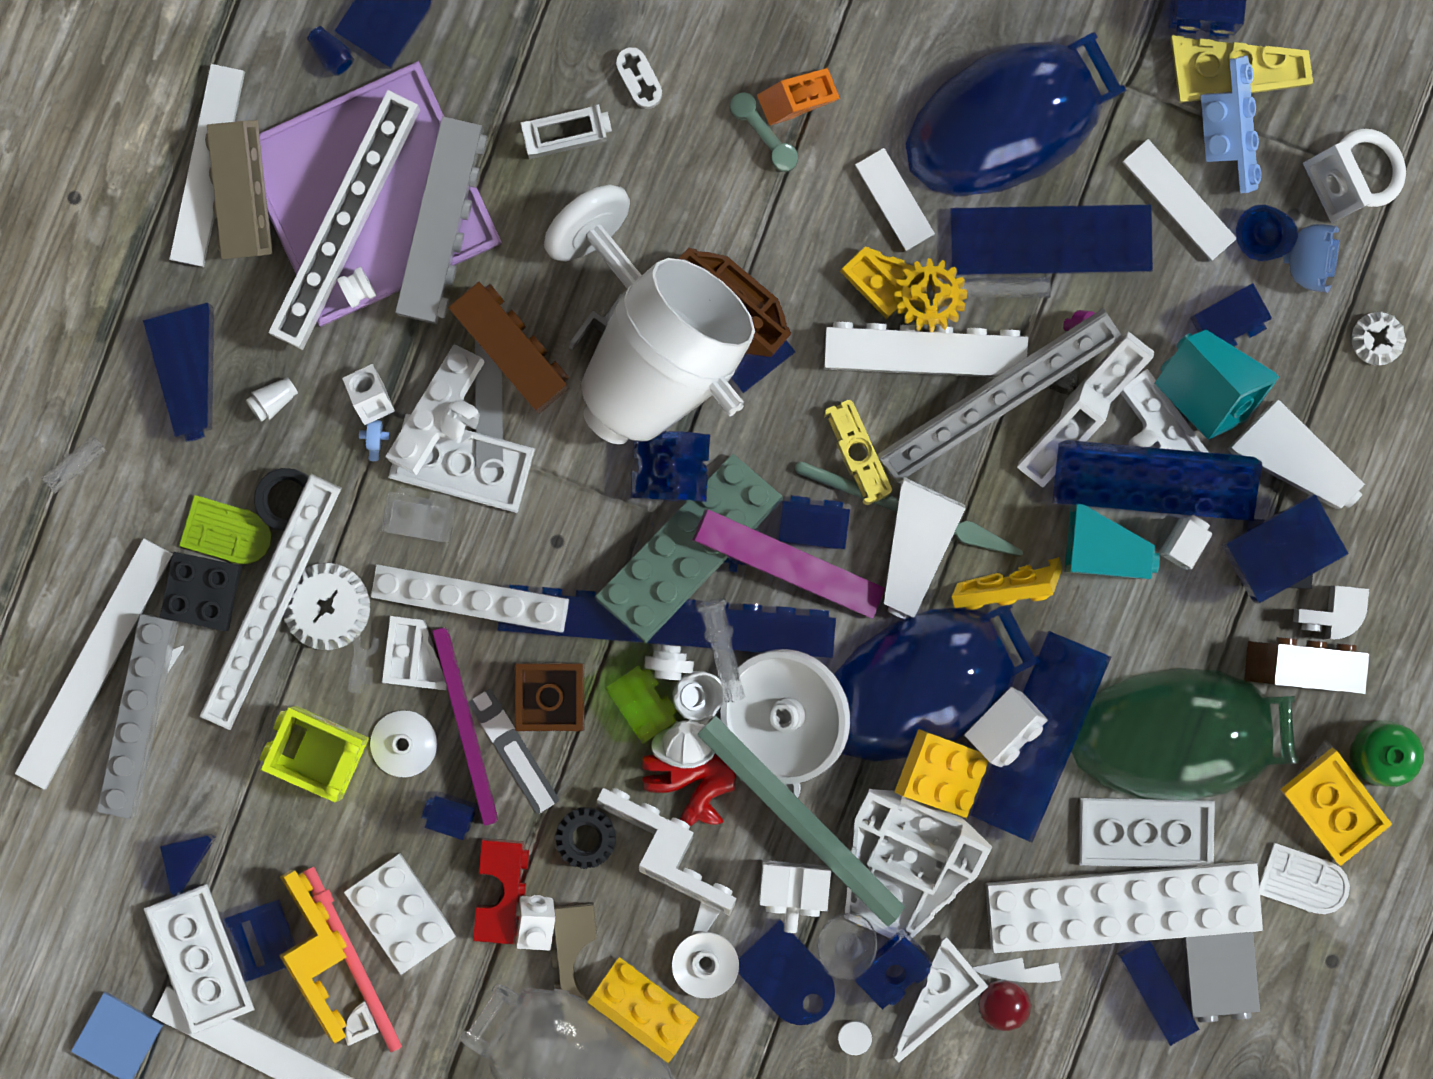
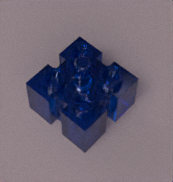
M663 431V433L648 441L634 440L633 458H638V471H632L630 498L658 501L707 502L708 475H705L707 466L703 461H709L710 434Z

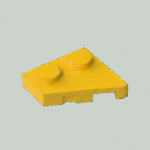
M865 246L840 272L887 319L897 310V305L900 303L894 301V292L900 291L896 288L897 279L905 280L903 270L906 268L913 272L914 266L904 263L905 261L902 259L884 256L880 251ZM924 278L917 280L913 285H918Z

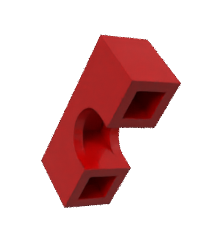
M484 838L482 840L479 874L497 877L504 886V897L502 901L495 905H478L476 907L473 941L502 944L515 943L520 917L518 916L520 896H526V883H520L522 869L528 870L529 850L523 849L524 841Z

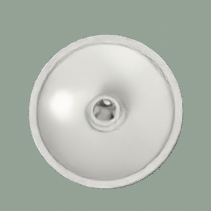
M778 649L752 657L744 662L730 677L725 687L726 702L721 706L720 710L721 721L783 784H797L808 781L825 772L836 762L848 739L850 712L843 688L834 674L824 664L814 657L799 651Z

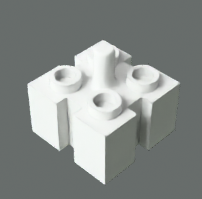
M762 860L759 905L765 906L766 912L785 913L784 932L797 933L799 914L818 917L820 916V911L828 910L831 869L826 865Z

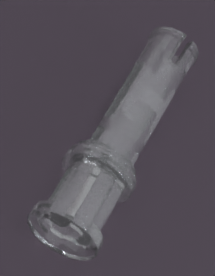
M718 598L698 604L697 610L702 613L706 631L703 633L704 638L707 642L711 643L723 689L724 701L728 703L730 699L731 702L744 699L746 696L730 638L733 636V627L728 625L724 609L727 605L726 599Z

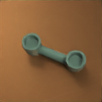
M745 92L733 96L730 101L731 114L738 120H747L772 151L771 161L774 168L780 172L793 170L798 162L796 149L792 145L782 143L756 111L755 98Z

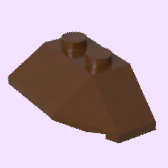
M688 247L678 258L706 269L723 281L741 299L752 317L755 329L752 342L745 354L772 357L789 338L791 332L786 325L785 315L779 299L728 256L697 251V249Z

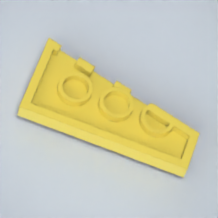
M1174 35L1170 37L1179 103L1201 100V95L1206 93L1232 92L1230 59L1239 56H1248L1249 63L1253 68V81L1250 84L1251 94L1311 86L1313 84L1309 50L1273 46L1262 47L1247 45L1246 43H1227Z

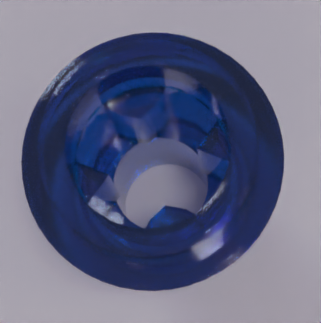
M322 26L315 28L307 36V40L310 42L326 72L339 76L353 64L352 50Z

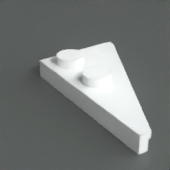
M946 936L941 940L893 1052V1056L898 1063L988 988V985Z

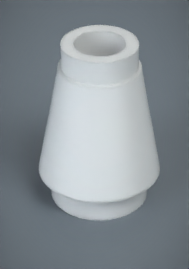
M286 377L283 380L251 392L252 396L246 399V402L257 419L262 422L266 418L269 420L273 418L298 392L290 379Z

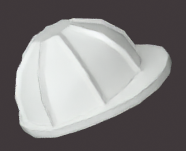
M692 720L676 721L671 728L660 731L652 740V752L655 757L680 768H695L704 765L715 754L698 736V733L705 725Z

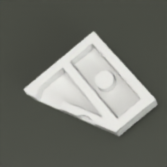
M390 616L382 683L447 690L445 676L425 620Z

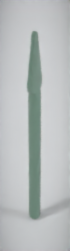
M798 462L795 465V471L799 475L861 499L866 498H863L857 483L805 462ZM889 495L882 500L874 502V504L897 512L899 499ZM970 521L959 522L954 532V535L963 544L1015 556L1023 554L1021 549Z

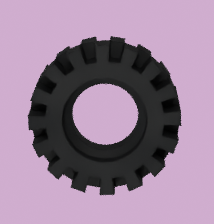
M582 807L572 810L561 820L555 834L556 848L560 852L562 859L569 862L571 866L580 867L581 869L595 868L604 863L614 850L616 830L614 829L613 822L605 813L596 810V808ZM590 825L597 830L599 842L594 849L582 851L575 846L573 833L579 826Z

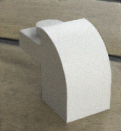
M1330 586L1327 612L1294 609L1293 622L1302 623L1301 630L1322 632V625H1325V639L1345 638L1358 630L1366 617L1369 589Z

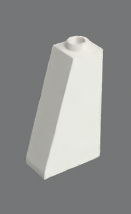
M1280 400L1273 401L1227 448L1233 455L1335 509H1341L1344 505L1349 509L1362 496L1359 490L1365 484Z
M905 477L900 488L884 596V604L889 606L887 611L903 619H906L907 615L915 618L965 511L964 504Z

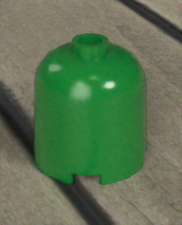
M1377 720L1366 724L1356 735L1354 742L1351 744L1350 759L1355 772L1365 781L1375 786L1399 787L1409 783L1419 774L1424 763V749L1420 738L1410 728L1393 721Z

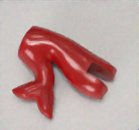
M716 753L707 763L695 768L672 766L661 761L654 754L642 758V768L644 770L668 771V775L644 777L642 782L643 790L651 793H670L698 779H703L692 793L690 802L684 808L680 820L687 823L690 827L699 820L710 825H718L724 822L723 818L710 804V801L716 796L735 791L736 774Z

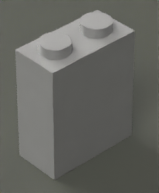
M1253 932L1182 938L1189 1015L1193 1018L1198 1017V1022L1218 1021V1015L1231 1014V1019L1239 1020L1252 1018L1251 1013L1260 1012Z

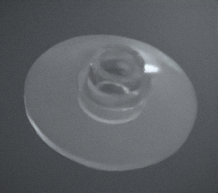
M855 913L839 914L829 920L822 929L817 944L818 959L822 968L830 976L840 980H852L864 974L872 965L877 952V936L872 924L863 916ZM855 943L854 951L851 953L850 948Z

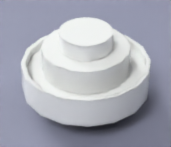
M661 644V649L654 650L653 656H645L644 668L655 670L654 678L681 680L682 673H693L694 661L686 660L687 654L680 653L681 646Z

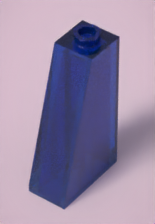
M208 302L143 320L174 435L177 438L185 437L186 442L205 438L204 432L212 430L214 309Z

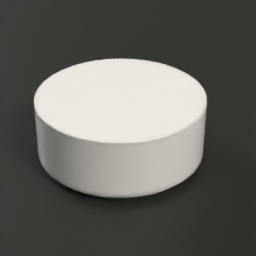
M853 1020L845 1023L840 1028L838 1041L840 1047L846 1053L860 1055L869 1049L872 1035L866 1024Z

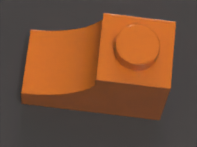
M828 68L782 80L757 94L769 126L794 119L799 115L840 99Z

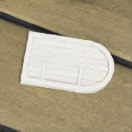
M1273 843L1267 864L1264 867L1259 890L1260 895L1307 910L1310 913L1328 914L1337 911L1344 905L1349 896L1350 884L1342 868L1328 859H1321Z

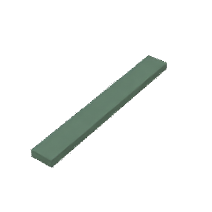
M715 716L698 733V736L886 926L889 927L895 922L905 909V906Z

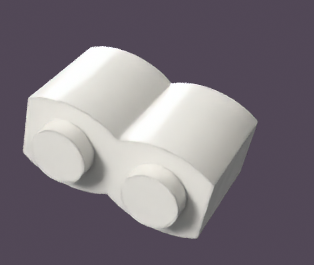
M1194 515L1183 519L1179 518L1160 549V555L1185 570H1192L1213 535L1208 531L1210 525Z

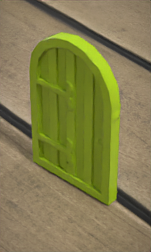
M194 495L179 546L225 559L231 563L250 564L259 561L266 555L271 546L272 534L270 527L262 521L258 514L248 509L244 510Z

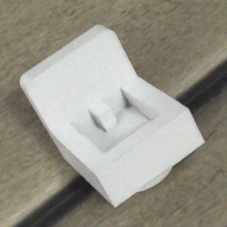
M540 895L520 896V917L516 936L517 949L550 950L555 923L553 899Z

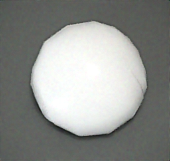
M693 671V673L685 674L677 682L672 693L674 708L683 718L695 722L713 718L720 707L726 702L724 684L717 676L705 671Z

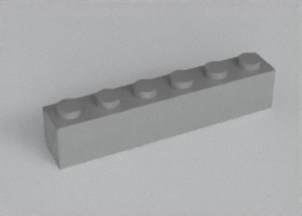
M442 116L395 313L399 316L438 324L439 317L445 318L449 299L444 298L446 286L453 285L457 266L452 265L454 253L461 252L464 241V233H460L462 219H469L472 201L467 200L470 187L476 188L480 168L475 167L478 154L484 155L488 136L483 135L484 129L482 125Z
M140 614L97 809L99 813L127 819L137 816L179 621L160 618L150 614Z

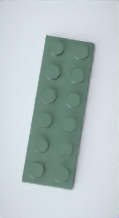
M732 454L596 595V600L646 644L729 557L692 541L704 510L709 509L755 530L783 500L782 495L735 454Z

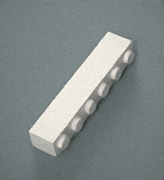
M833 322V327H826L824 370L996 378L1027 358L1028 337L1020 336L1019 330H1000V335H987V329L967 328V334L953 333V327H947L944 330L941 326H936L934 332H920L916 330V325H900V331L886 330L887 324L867 323L866 329H855L852 322Z

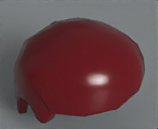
M1008 980L991 982L988 988L981 993L978 1003L981 1018L988 1025L1000 1031H1012L1020 1028L1029 1019L1032 1008L1026 989Z

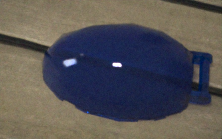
M1095 32L1090 33L1068 46L1054 41L1014 44L980 57L944 82L917 113L905 144L909 172L932 191L965 197L983 193L1003 192L1043 176L1076 152L1096 126L1102 105L1127 91L1124 85L1120 86L1096 42L1097 34ZM1082 47H1085L1108 90V93L1102 96L1088 67L1077 51Z
M1012 604L999 606L987 613L978 610H967L965 607L931 609L916 614L915 618L908 617L894 622L858 646L834 673L846 695L850 712L849 735L841 754L874 762L902 759L908 757L918 729L953 742L965 736L971 727L1012 687L1016 674L1041 661L1038 655L1034 656L1010 610L1013 608ZM999 616L1022 660V663L1016 666L1013 665L1004 644L990 619Z

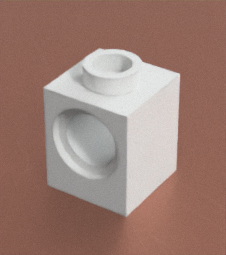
M373 364L342 378L352 404L364 425L395 411L384 383Z

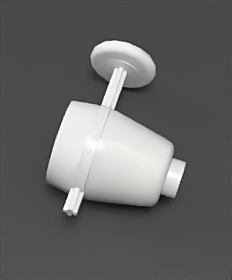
M604 185L579 195L566 205L552 221L544 241V248L549 256L559 261L566 262L578 259L596 250L627 288L616 305L581 382L583 399L587 404L583 411L586 423L602 439L613 444H624L628 439L648 441L659 436L712 395L729 416H733L736 411H740L744 407V402L728 381L734 375L755 333L750 313L741 299L723 281L706 269L686 260L666 258L656 262L641 275L611 238L621 227L628 215L630 199L622 187Z

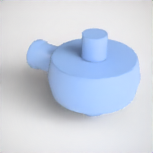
M379 420L367 424L366 431L359 430V439H366V449L369 450L368 459L370 461L379 460L382 440L390 439V432H383L382 421Z

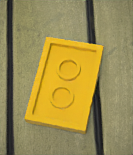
M918 729L894 793L967 818L989 761L980 751Z
M1333 747L1280 789L1339 866L1343 865L1392 825L1338 751Z
M620 957L614 962L587 1001L667 1063L675 1056L699 1018L686 1006Z

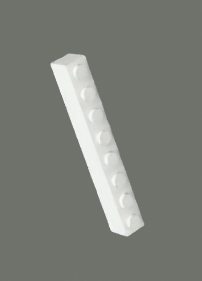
M387 90L269 330L272 336L301 350L304 349L335 286L337 278L420 112L418 104Z

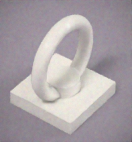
M1373 129L1355 130L1347 134L1340 143L1303 163L1331 223L1365 206L1378 207L1390 203L1401 192L1406 178L1405 161L1398 146L1387 135ZM1369 142L1379 146L1385 151L1391 161V182L1380 193L1373 194L1370 192L1351 152V149L1358 143Z

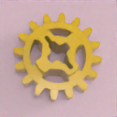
M928 258L927 264L924 267L916 261L914 262L913 272L906 268L903 270L905 280L897 279L896 288L900 291L894 292V301L900 302L897 305L898 314L906 312V324L915 320L916 330L920 331L925 324L928 325L930 332H934L935 325L940 324L945 330L947 329L948 319L953 322L958 321L959 315L957 311H965L966 303L962 300L967 299V290L961 289L965 284L964 277L955 279L957 274L956 267L947 271L945 270V261L942 260L938 266H933L932 259ZM924 278L918 285H913L917 280ZM938 278L944 280L948 284H943ZM929 285L932 286V292H934L932 306H930V300L927 296ZM943 306H949L944 311L938 313ZM914 307H918L924 313L917 311Z

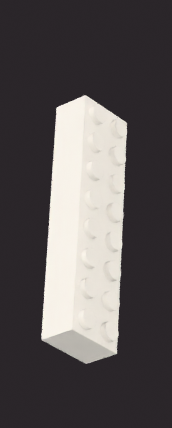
M1253 861L985 883L990 947L993 953L1263 931L1258 866Z

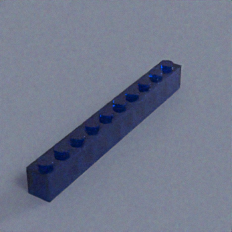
M509 584L511 589L529 592V586ZM542 587V594L569 599L564 632L498 621L497 631L644 643L596 600V591L576 590L575 596H564L560 588ZM688 599L647 643L752 652L789 649L813 657L833 658L836 618L829 617V610L809 609L808 616L796 615V608L776 606V613L762 612L763 605L743 604L742 610L729 609V602L709 601V607L696 606V600Z

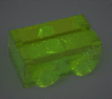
M638 665L605 689L643 744L676 722L673 715L678 711L667 695L661 698L654 687L659 682L654 678L651 670H642Z

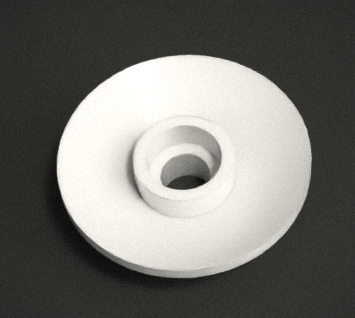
M405 710L392 712L376 724L370 740L371 753L377 765L386 773L396 777H411L424 771L433 761L437 751L436 733L430 722L416 712ZM400 738H405L409 742V747L405 751L397 748L396 743Z
M699 932L685 938L676 948L672 959V972L677 984L686 993L698 998H714L725 993L734 984L739 971V959L733 945L726 938L712 932ZM703 957H708L712 960V965L703 967L699 961Z

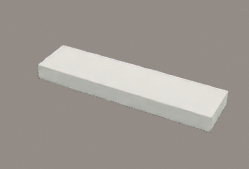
M1149 139L1122 162L1210 262L1237 239Z

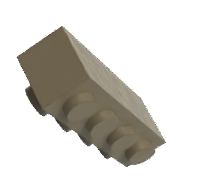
M258 120L208 124L205 142L207 149L210 151L211 167L209 169V178L214 187L215 200L213 202V212L218 222L217 247L221 252V258L230 259L272 254Z

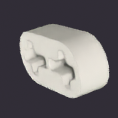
M629 47L622 50L617 57L616 65L629 93L639 107L644 109L654 108L662 99V89L645 55L637 48ZM631 55L633 59L639 58L641 60L637 63V68L640 72V75L637 77L634 76L630 68L624 70L622 67L626 64V56ZM644 80L648 88L654 87L656 89L653 92L652 101L648 102L645 97L641 99L638 97L642 93L639 81Z

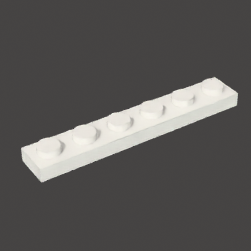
M376 565L371 598L555 632H564L569 599L384 565Z

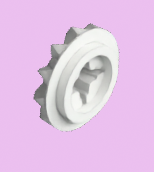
M1383 312L1365 315L1356 323L1352 332V346L1355 353L1360 359L1371 365H1385L1393 362L1402 353L1406 342L1404 326L1399 323L1395 316ZM1387 327L1384 338L1391 346L1380 344L1372 351L1375 339L1367 330L1378 333Z

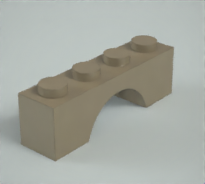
M594 903L554 907L555 923L553 935L556 937L557 948L551 949L552 968H559L560 982H554L556 1002H562L563 1015L558 1016L559 1035H566V1044L607 1040L606 1016L587 1002L590 996L580 988L574 972L575 959L578 953L588 943L597 939L598 936Z

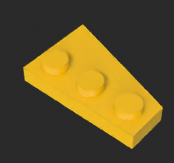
M1060 557L1048 560V567L1033 570L1031 565L1018 567V571L1004 578L1002 574L995 573L959 582L952 594L954 608L965 607L967 610H975L991 603L1005 606L1021 599L1030 598L1031 601L1045 600L1053 595L1062 571Z

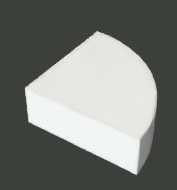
M365 1001L352 1011L347 1020L345 1029L346 1043L349 1046L379 1032Z

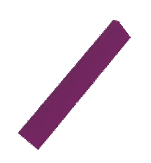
M709 509L704 510L692 541L870 619L874 618L885 588Z
M445 627L433 630L484 826L494 824L499 818L449 629Z

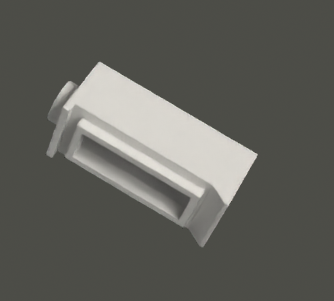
M599 104L554 116L520 122L529 159L607 142L606 133L612 131L608 112L601 113ZM590 116L593 132L541 143L538 128Z

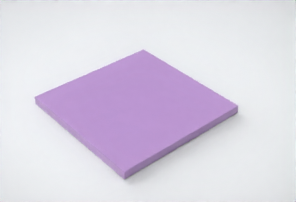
M419 61L259 134L268 214L297 275L387 90L418 104L420 108L412 129L339 277H348L354 273L356 268L361 266L376 296L372 299L364 298L358 306L352 308L338 281H336L317 320L320 327L401 291L442 116H444ZM470 187L467 200L472 201L469 219H462L460 233H464V241L461 252L454 253L452 261L454 266L502 244L477 187Z

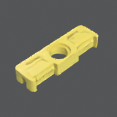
M846 400L837 407L827 408L824 418L830 417L828 421L837 438V447L850 475L855 473L853 476L863 498L866 497L863 500V504L870 505L888 497L892 487L854 403L851 400ZM853 444L863 445L867 450V457L863 461L851 459L848 452L850 446Z

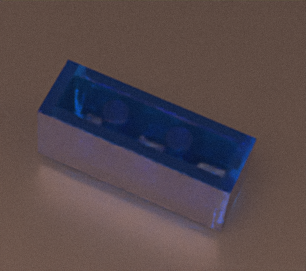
M1149 940L1138 941L1116 953L1164 1040L1170 1046L1200 1030Z

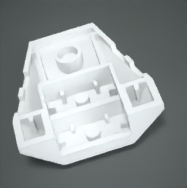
M869 789L855 818L851 852L905 906V909L897 920L888 927L847 887L844 917L906 945L934 918L938 911L956 898V894L968 883H971L978 877L992 846L968 822L950 812L894 793L893 790Z

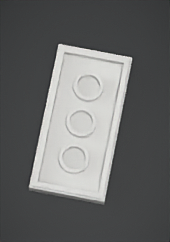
M405 414L402 428L409 419L410 414ZM465 430L473 435L468 441L463 443H457L447 437L440 438L417 475L392 463L388 476L390 479L518 513L535 448ZM476 440L502 446L503 462L499 459H489L482 464L481 468H478L476 466ZM490 462H497L502 466L496 468H485V466Z
M1080 798L1078 864L1142 867L1214 865L1215 801Z
M207 884L144 908L191 1035L255 1010Z

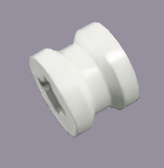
M361 266L356 268L352 275L337 278L352 308L358 306L362 299H372L376 296Z

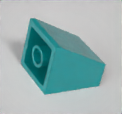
M1203 330L1194 335L1188 333L1177 343V352L1163 363L1160 368L1162 373L1154 384L1209 440L1247 422L1280 377L1271 369L1213 333Z
M1084 504L1070 506L1064 572L1143 580L1152 579V573H1158L1160 553H1154V544Z

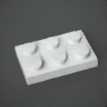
M401 853L344 892L401 975L457 936Z

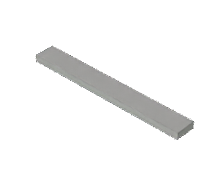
M1101 309L878 453L879 460L896 483L902 481L904 477L906 478L1122 339L1121 333L1105 309Z

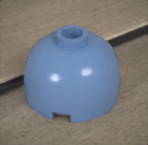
M1313 224L1304 227L1296 234L1293 244H1286L1284 263L1290 265L1291 276L1302 287L1326 293L1330 290L1332 285H1325L1327 277H1334L1336 271L1339 240L1333 239V233L1339 232L1337 226Z

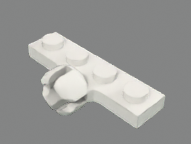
M455 344L452 346L385 456L390 462L417 475L440 438L447 437L457 443H463L472 437L473 434L464 430L465 426L476 429L480 415L475 406L463 400L485 363L480 356Z
M1146 369L1137 375L1121 392V395L1143 425L1142 431L1129 441L1131 454L1134 457L1147 448L1151 453L1138 462L1147 471H1155L1165 463H1171L1198 498L1223 480L1226 475L1171 400L1154 384L1155 378Z

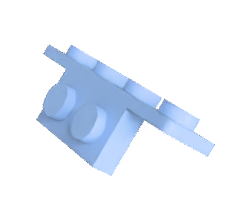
M1239 56L1230 59L1232 92L1201 95L1206 162L1238 160L1240 192L1249 193L1257 190L1258 184L1261 181V168L1256 161L1259 138L1257 132L1254 131L1253 117L1256 113V103L1254 98L1251 97L1250 85L1253 81V68L1249 63L1248 56Z

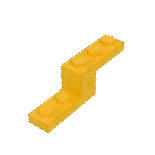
M290 870L281 875L280 878L308 923L313 935L279 956L330 1042L335 1044L346 1037L342 1029L347 1025L338 1010L331 1011L325 1000L329 998V995L321 981L318 980L314 983L312 978L345 959L346 955L343 949L347 945L337 930L332 932L327 925L326 920L330 919L323 904L320 901L314 903L309 891L313 890L305 874L303 872L297 874L295 870Z

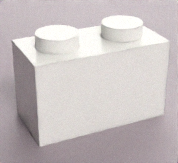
M1010 687L971 727L965 736L991 764L1002 767L1003 765H1009L1019 756V749L1027 741H1032L1043 731L1042 726L1048 719L1021 691Z

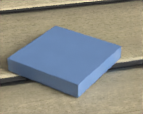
M104 992L71 1052L119 1079H134L164 1024L115 996Z

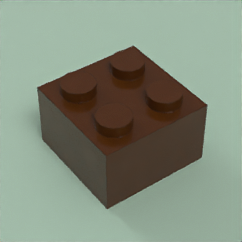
M585 663L515 664V731L585 730Z

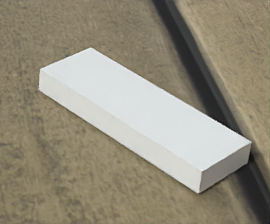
M885 148L855 164L856 169L905 252L935 235Z

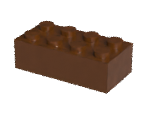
M477 282L448 308L535 411L540 414L570 389L565 383L569 377L556 361L552 364L546 361L543 356L548 352L534 335L529 339L524 335L522 331L526 326L511 309L506 313L500 305L505 301L493 286L488 284L484 287L480 282Z

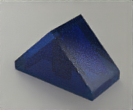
M207 834L160 846L170 893L178 896L183 892L217 838L216 836Z

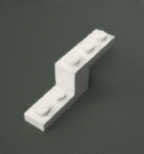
M1128 332L1067 397L1060 418L1018 462L1017 468L1041 487H1044L1106 421L1111 402L1151 361L1155 352Z
M603 788L597 799V807L654 834L639 865V872L729 916L736 902V898L731 896L732 890L719 883H714L711 886L701 881L702 876L691 869L684 868L683 872L678 870L693 839L694 832L689 830L690 826L674 817L670 821L659 816L660 811L647 803H642L639 806L629 801L630 796L619 789L612 788L609 791Z

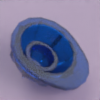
M1266 204L1255 205L1247 209L1238 219L1236 226V241L1241 251L1249 258L1257 261H1269L1287 255L1295 246L1298 238L1297 226L1294 220L1283 211Z

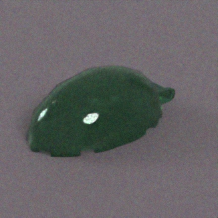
M1175 668L1134 675L1118 684L1097 692L1074 715L1070 733L1067 737L1068 746L1080 769L1104 787L1142 799L1190 801L1224 795L1258 778L1269 765L1299 763L1298 756H1295L1292 703L1295 702V696L1266 697L1252 683L1215 670ZM1270 704H1279L1281 756L1273 757V725Z

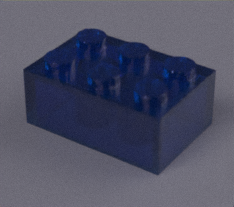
M1316 494L1307 496L1221 544L1253 603H1261L1349 554Z

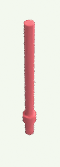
M313 866L303 871L313 888L311 890L313 897L311 898L314 903L320 901L330 917V919L326 920L332 932L337 930L347 945L343 949L346 955L345 961L390 1053L402 1047L398 1036L332 904L335 900L330 890H325Z

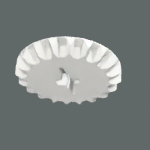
M333 563L315 564L304 569L284 613V620L290 632L303 644L320 650L338 649L350 644L364 630L370 614L369 595L364 583L350 569ZM338 591L331 605L335 609L334 613L326 612L315 623L321 609L320 605L317 604L320 599L326 601Z

